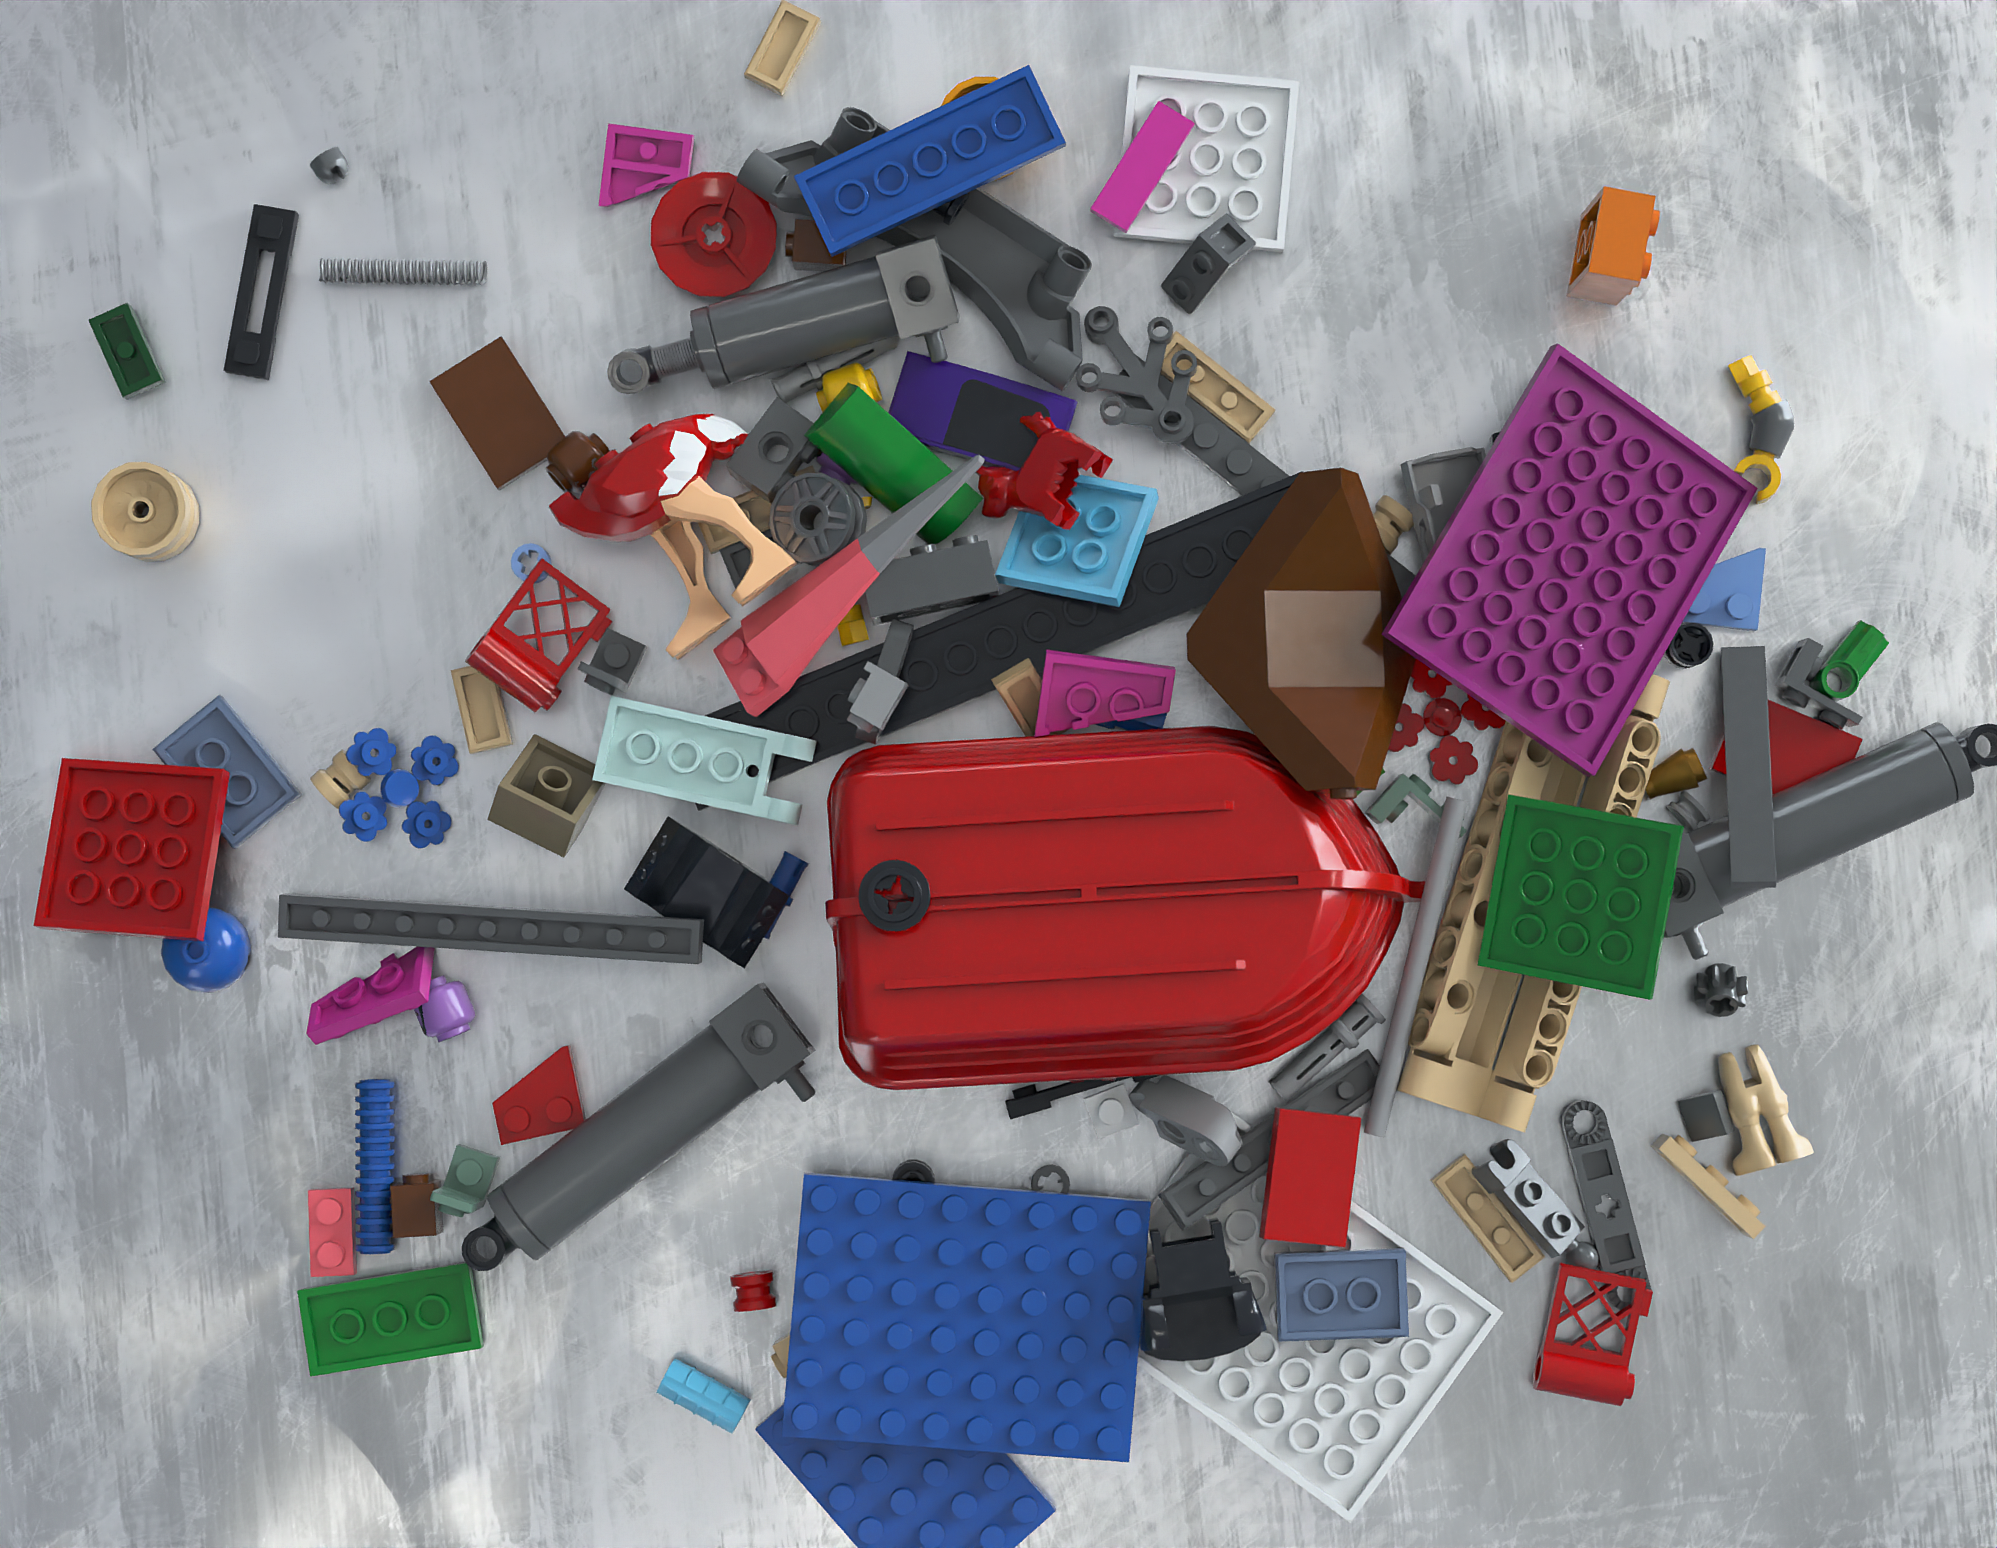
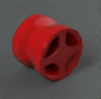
M755 1271L730 1276L731 1286L736 1289L737 1296L733 1302L734 1312L756 1311L777 1306L776 1297L770 1290V1284L774 1280L773 1271Z

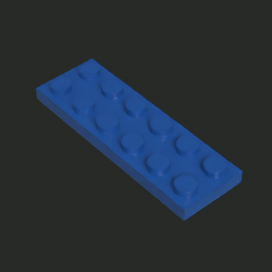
M1027 65L795 175L794 178L831 257L1066 147V142L1030 65Z

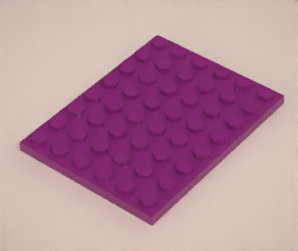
M1557 343L1550 346L1381 635L1585 776H1595L1758 488Z

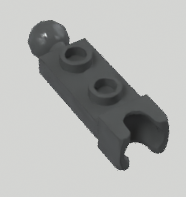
M1505 1139L1493 1145L1490 1152L1496 1161L1491 1160L1481 1166L1472 1168V1174L1489 1194L1495 1193L1551 1258L1560 1256L1565 1251L1566 1264L1596 1270L1600 1263L1596 1248L1588 1242H1579L1576 1239L1585 1226L1529 1164L1531 1161L1529 1156L1512 1139Z

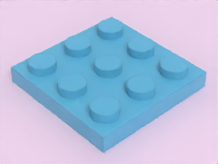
M1080 475L1074 480L1077 486L1071 489L1073 495L1067 499L1069 504L1080 513L1070 530L1056 526L1045 519L1044 516L1019 511L995 573L998 583L1120 607L1159 496L1155 488Z

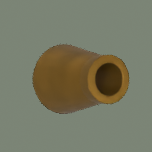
M1681 748L1652 769L1645 789L1650 800L1657 796L1698 788V783L1707 779L1694 748L1684 752Z

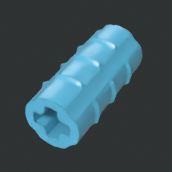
M676 1358L668 1368L656 1392L673 1401L674 1405L678 1404L691 1411L693 1415L697 1414L710 1421L712 1425H717L732 1434L751 1401L746 1396L734 1391L733 1387L729 1388L716 1381L714 1377L711 1378L696 1370L695 1367H690Z

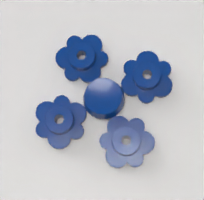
M374 728L368 734L366 732L356 733L354 736L355 744L347 749L346 758L352 765H358L357 770L362 776H369L372 772L376 775H385L380 787L383 798L379 796L369 798L366 792H357L353 800L343 801L339 806V814L345 820L342 824L343 831L347 834L355 833L356 837L363 842L373 840L377 830H383L387 825V819L383 814L386 811V803L397 808L407 806L406 815L408 819L402 822L401 827L405 833L410 834L409 840L414 847L425 848L429 843L434 845L442 843L444 839L443 832L447 831L451 826L449 814L440 811V805L436 801H428L426 804L413 801L419 793L417 780H429L432 785H440L444 781V777H452L457 773L458 762L452 757L455 753L454 746L450 743L443 744L437 736H427L423 739L421 747H415L411 751V758L415 761L411 768L412 773L403 769L390 771L392 768L390 758L395 756L396 747L394 744L388 743L389 737L387 732L381 728ZM372 749L376 752L374 757L370 754ZM434 757L437 758L436 765H434L432 762ZM364 812L367 813V819H366V820H364V819L362 818V814H363ZM426 820L429 821V826L427 828L424 825Z

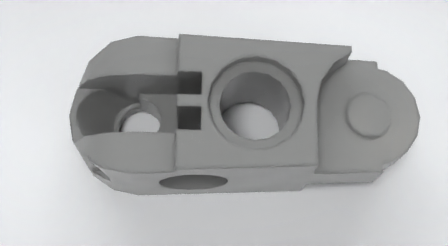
M1163 1075L1157 1083L1149 1080L1139 1082L1129 1094L1132 1104L1146 1117L1153 1120L1159 1137L1214 1165L1226 1166L1243 1144L1236 1130L1237 1125L1231 1111L1223 1104L1216 1102L1214 1096Z

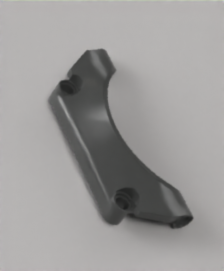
M847 107L843 109L830 137L822 145L810 140L765 154L756 149L743 164L736 181L783 212L813 217L794 176L890 130L875 121L868 113L854 107ZM981 188L968 192L970 194L965 205L954 222L949 226L943 222L944 217L930 210L875 236L894 246H899L936 235L949 281L959 288L987 316L1002 336L1015 361L1061 392L1065 390L1083 361L1080 314L1069 305L1091 270L1092 263L1086 254L1061 241Z

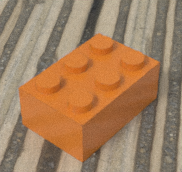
M1606 186L1600 190L1581 214L1567 297L1617 306L1626 295L1631 294L1634 287L1639 286L1641 278L1647 279L1652 261V253L1646 252L1649 236H1655L1660 217V211L1654 210L1656 196Z

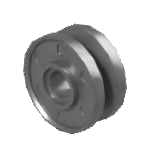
M804 473L791 478L778 490L770 508L769 526L773 541L796 561L818 567L866 533L867 514L862 498L850 485L823 473ZM822 511V522L815 529L814 519Z

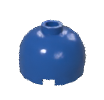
M215 908L208 909L203 942L163 939L161 948L165 970L173 980L191 991L205 993L229 988L244 974L246 970L244 968L248 963V956L251 955L249 935L243 924L236 916Z

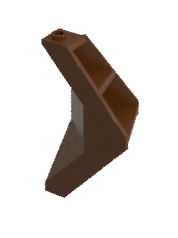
M1341 467L1300 472L1186 634L1187 660L1305 791L1321 792V794L1330 793V799L1333 800L1357 798V791L1376 790L1416 660L1415 657L1381 635L1400 604L1402 596L1358 473Z

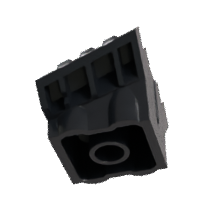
M669 816L624 888L636 899L647 904L664 917L704 919L703 943L744 969L790 897L767 881L765 877Z

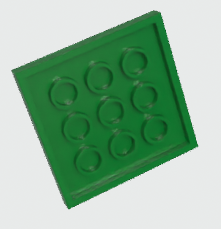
M1508 794L1478 966L1648 1000L1653 999L1684 826Z

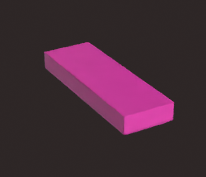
M1158 101L1091 206L1090 212L1122 232L1127 233L1190 134L1195 123Z

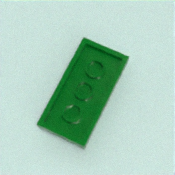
M465 1262L303 1288L297 1291L310 1377L476 1350L484 1347L472 1268Z

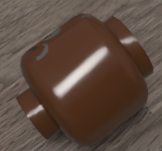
M572 431L547 453L549 465L545 470L564 493L573 491L574 493L582 494L591 474L598 470L595 463L610 452V450L595 433L588 437L580 431Z

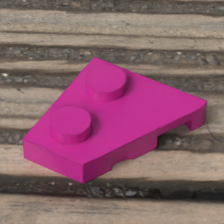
M608 123L598 206L609 207L690 177L694 135Z

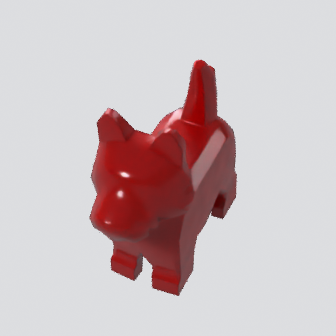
M1036 412L1033 416H1022L1020 422L1032 430L1039 439L1020 470L981 466L975 472L979 475L978 490L984 497L982 515L998 519L1006 516L1010 508H1016L1022 512L1044 516L1045 519L1056 526L1070 530L1080 514L1067 501L1073 495L1071 489L1077 486L1074 480L1080 476L1078 470L1084 469L1087 471L1091 467L1092 473L1102 478L1113 459L1096 447L1086 443L1074 433L1056 428L1050 417L1043 418L1041 412Z

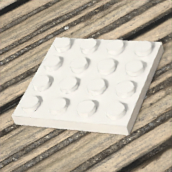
M1130 65L1121 159L1158 101L1195 124L1128 232L1124 233L1115 227L1114 237L1192 244L1199 234L1227 213L1256 242L1252 250L1283 253L1300 81Z

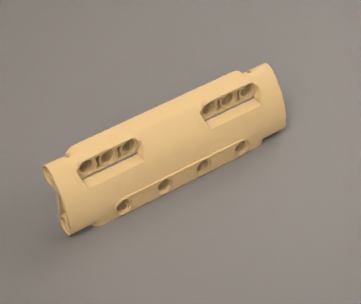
M1652 674L1596 775L1589 776L1579 807L1637 817L1660 746V731L1653 721L1659 718L1670 684L1669 680ZM1507 721L1504 725L1428 960L1408 1045L1411 1047L1397 1090L1525 1133L1537 1095H1534L1535 1088L1539 1089L1545 1086L1554 1075L1582 986L1525 975L1495 1070H1492L1522 974L1478 966L1508 794L1577 806L1586 776Z

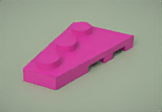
M1046 650L1034 735L1038 737L1049 735L1050 732L1071 728L1073 730L1087 728L1089 725L1114 720L1119 722L1168 713L1170 711L1176 669L1173 666Z
M416 946V948L400 958H397L392 953L380 961L381 968L368 978L362 980L359 977H354L312 1003L306 1032L307 1036L317 1045L333 1038H340L346 1033L364 1026L377 1024L385 1018L406 1010L416 1009L420 1005L427 1003L435 948Z

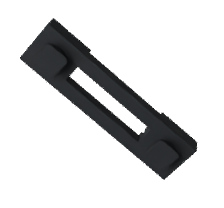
M258 204L253 206L224 364V371L226 373L269 380L289 259L292 256L299 214L296 211ZM266 250L272 253L275 252L261 333L259 334L246 330L260 253Z
M1161 1075L1134 1076L1132 1078L1137 1083ZM1117 1077L1115 1081H1102V1079L1084 1080V1082L1080 1083L1068 1082L1037 1091L1035 1084L1012 1090L1014 1098L1006 1100L1005 1103L1011 1120L1052 1108L1050 1103L1052 1100L1131 1077Z

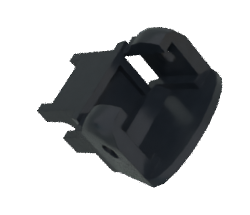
M1218 1218L1209 1219L1211 1235L1162 1242L1158 1228L1149 1229L1158 1283L1149 1284V1292L1140 1296L1141 1325L1139 1346L1145 1354L1160 1360L1181 1362L1205 1360L1226 1355L1248 1346L1261 1335V1332L1267 1330L1259 1305L1252 1291L1251 1282L1247 1277L1240 1278L1235 1270L1229 1271L1222 1225Z

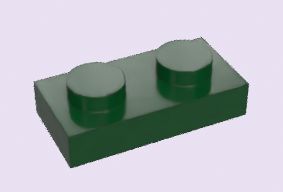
M129 303L120 305L88 320L123 398L128 400L165 383V379L144 332Z

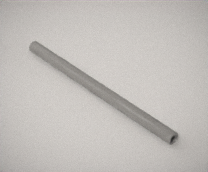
M1446 796L1364 1128V1133L1384 1138L1468 801Z

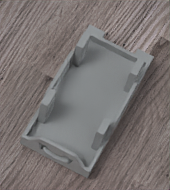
M1468 447L1434 453L1400 464L1423 563L1485 459L1484 447L1478 449Z

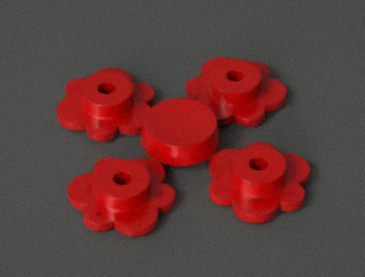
M1416 659L1411 673V678L1414 679L1412 687L1419 693L1425 691L1429 697L1435 700L1426 706L1423 717L1417 713H1412L1411 707L1406 703H1402L1396 724H1401L1402 730L1397 731L1394 729L1388 750L1398 752L1405 745L1407 747L1415 746L1418 743L1417 734L1423 730L1425 724L1432 734L1445 736L1440 740L1439 748H1434L1429 753V758L1434 763L1431 769L1432 776L1438 781L1449 779L1455 785L1461 784L1465 779V775H1472L1478 769V761L1471 755L1473 752L1472 744L1467 741L1460 743L1455 736L1450 735L1459 728L1462 716L1466 720L1474 721V727L1480 731L1487 729L1488 726L1501 728L1505 725L1506 720L1490 709L1488 711L1483 710V704L1468 694V700L1463 703L1461 710L1452 700L1440 698L1445 694L1446 686L1453 684L1436 672L1434 678L1430 677L1428 672L1432 669ZM1450 757H1454L1456 759V763L1454 765L1449 762Z

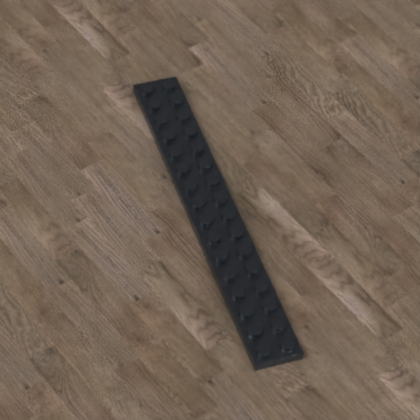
M1299 473L1145 535L1120 607L1018 587L913 630L899 679L906 682L908 687L879 738L996 691L997 689L991 679L1027 658L1030 659L1037 673L1043 672L1046 650L1084 655L1207 605ZM884 642L800 676L785 695L757 717L747 713L741 701L705 716L817 741L812 762L775 754L769 783L869 743L855 738L858 726L847 721L851 713L850 709L853 706V703L848 701V697L860 678L866 681L869 678L870 673L864 670L866 663L869 661L877 666ZM751 765L747 771L748 775L756 777L759 772L758 767ZM695 803L698 811L712 807Z

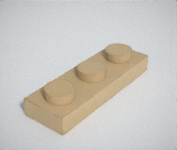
M1661 1134L1651 1145L1664 1160L1742 1234L1754 1239L1766 1227L1756 1218L1761 1213L1760 1210L1742 1194L1736 1199L1725 1188L1729 1181L1712 1165H1709L1706 1169L1693 1158L1698 1152L1683 1137L1677 1135L1673 1139L1671 1136Z

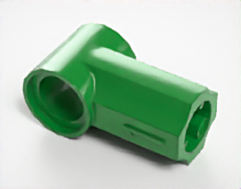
M1862 620L1857 621L1826 662L1820 667L1815 677L1809 682V687L1835 702L1851 696L1857 690L1859 681L1888 646L1889 642L1885 639L1884 634L1873 625H1869ZM1829 672H1834L1840 677L1842 686L1839 692L1831 690L1828 686L1827 675Z

